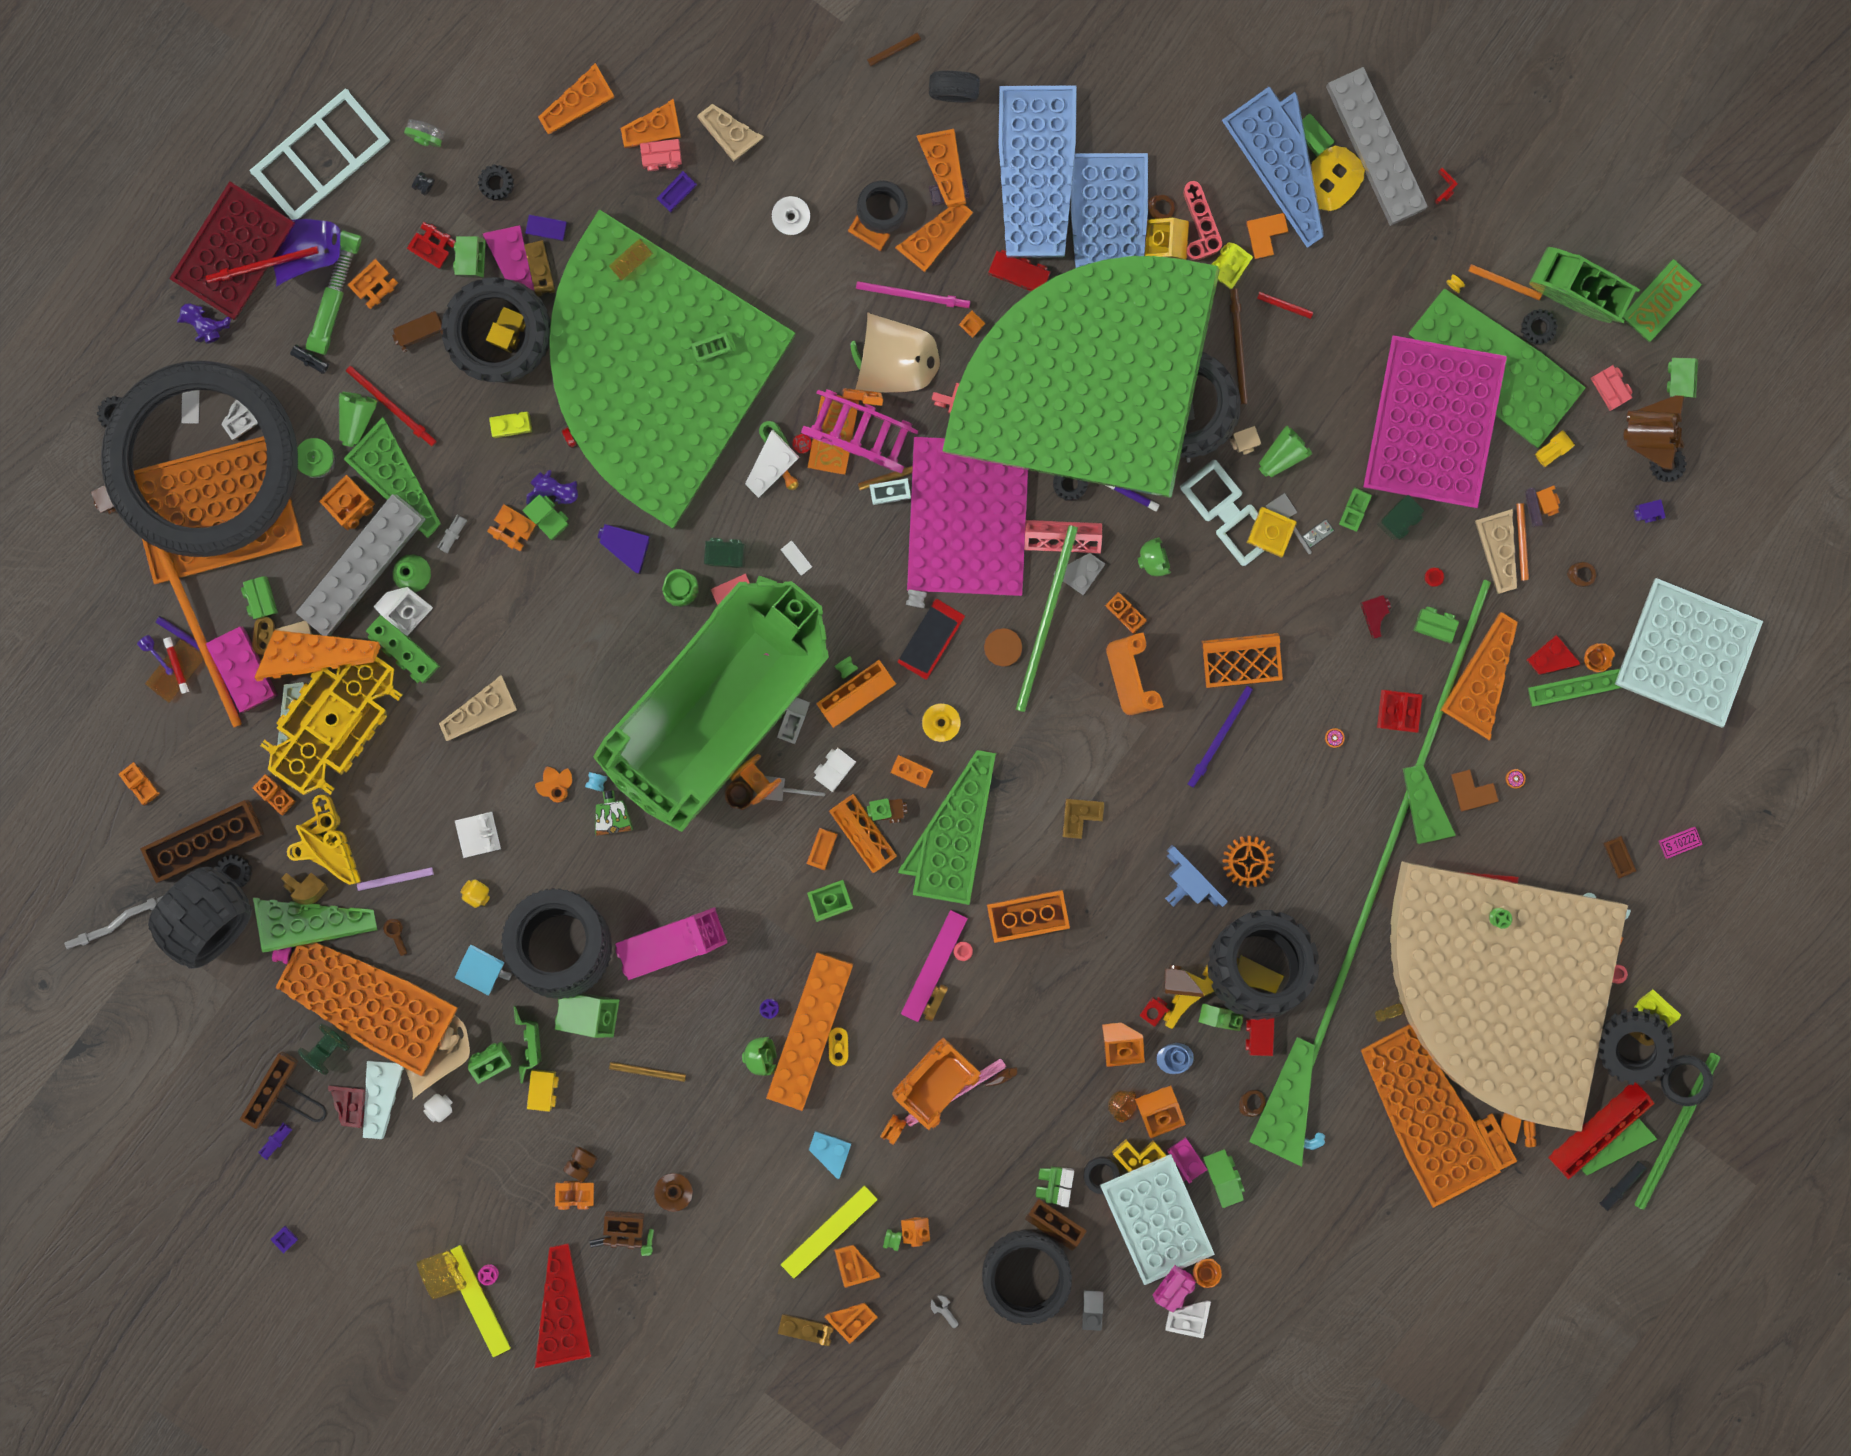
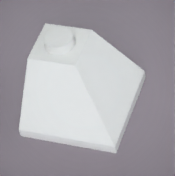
M408 587L386 592L374 606L386 620L406 636L412 632L433 608Z

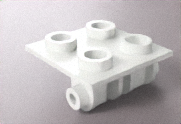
M492 812L455 820L463 858L501 849Z

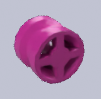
M292 947L274 950L272 961H282L283 964H288L292 954Z
M492 1264L484 1265L478 1273V1279L483 1285L493 1284L499 1276L498 1269Z

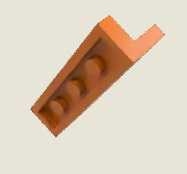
M854 794L829 810L872 873L897 857ZM851 801L855 811H851L846 803ZM859 818L865 821L866 827L860 825ZM870 834L875 835L877 843L872 842ZM881 849L885 850L890 856L888 859H884Z

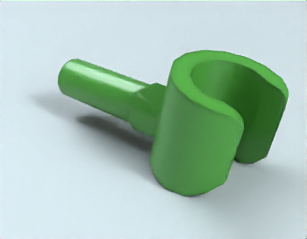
M649 1229L647 1245H643L641 1248L642 1256H649L653 1252V1229Z

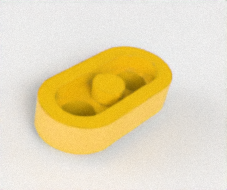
M841 1027L832 1029L829 1034V1060L835 1066H842L848 1060V1033ZM837 1033L842 1035L841 1040L835 1039ZM840 1052L843 1057L836 1059L835 1054Z

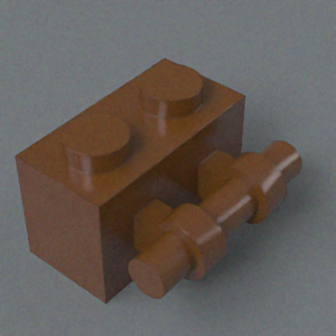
M606 1211L603 1235H609L611 1238H604L603 1245L611 1246V1248H617V1246L628 1247V1249H634V1247L642 1248V1240H635V1237L642 1238L644 1214ZM617 1237H629V1239H618Z

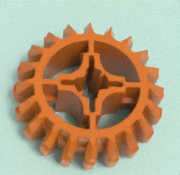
M1241 836V843L1239 844L1234 839L1235 847L1233 848L1231 845H1228L1227 848L1231 852L1224 851L1223 853L1229 856L1228 859H1222V862L1228 863V866H1224L1223 869H1230L1226 876L1234 875L1231 881L1234 883L1239 879V886H1242L1244 881H1246L1245 885L1247 888L1250 887L1251 881L1254 887L1257 886L1256 880L1263 884L1264 880L1261 877L1264 875L1266 878H1269L1270 876L1266 871H1273V868L1268 867V864H1274L1275 861L1268 858L1273 857L1274 854L1266 853L1270 850V846L1263 848L1264 840L1257 844L1258 837H1255L1254 841L1251 842V836H1247V841L1245 842ZM1246 846L1243 857L1233 858L1238 849ZM1252 846L1261 851L1264 859L1254 858ZM1249 852L1250 859L1258 862L1250 863L1249 867H1246V864L1239 861L1246 860ZM1233 864H1240L1244 867L1245 877L1240 876L1235 871ZM1256 865H1263L1262 870L1257 875L1251 877L1252 868Z

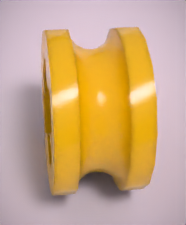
M1455 275L1451 276V280L1446 281L1448 286L1457 293L1460 292L1461 287H1465L1464 282Z

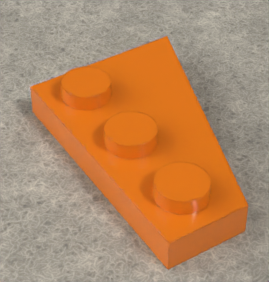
M674 99L622 127L621 133L624 148L640 146V143L681 138Z

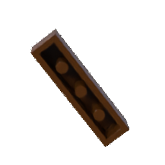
M283 1051L278 1053L239 1120L254 1129L262 1125L299 1062L297 1059Z

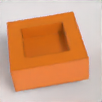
M971 311L961 321L959 326L973 338L986 323Z

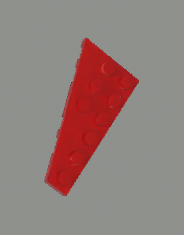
M569 1243L549 1248L535 1368L592 1356Z

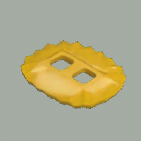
M1333 146L1327 148L1311 164L1318 207L1327 211L1339 209L1355 194L1364 179L1365 169L1361 160L1345 147ZM1337 164H1340L1347 170L1342 178H1339L1332 172V169ZM1324 179H1328L1334 184V188L1329 193L1320 187Z

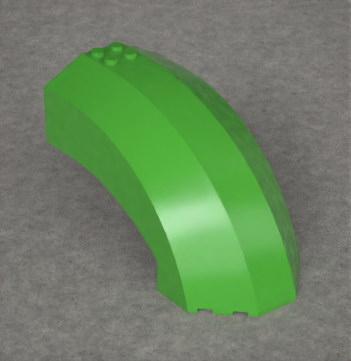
M792 581L784 583L739 582L719 603L710 618L670 666L603 739L593 756L617 788L645 812L683 832L772 729L829 658L825 643V626L822 621V606Z

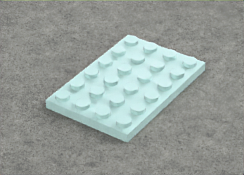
M1171 1154L1100 1185L1144 1285L1167 1276L1174 1265L1183 1269L1202 1259L1215 1255Z

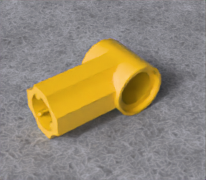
M1562 430L1550 440V443L1534 455L1540 464L1546 467L1557 457L1568 452L1575 444L1565 431Z

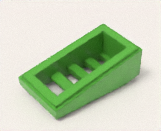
M730 331L691 344L697 362L736 350ZM723 337H724V339H725L727 348H725V346H724V343H723V340H722ZM714 340H717L720 348L719 351H717ZM707 343H710L713 353L709 352ZM700 345L703 346L705 356H702Z

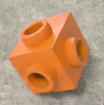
M914 1217L901 1220L903 1243L911 1244V1247L923 1246V1242L930 1241L928 1218Z

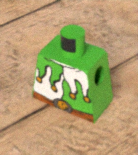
M614 790L603 792L604 803L596 805V836L633 830L625 801H616Z

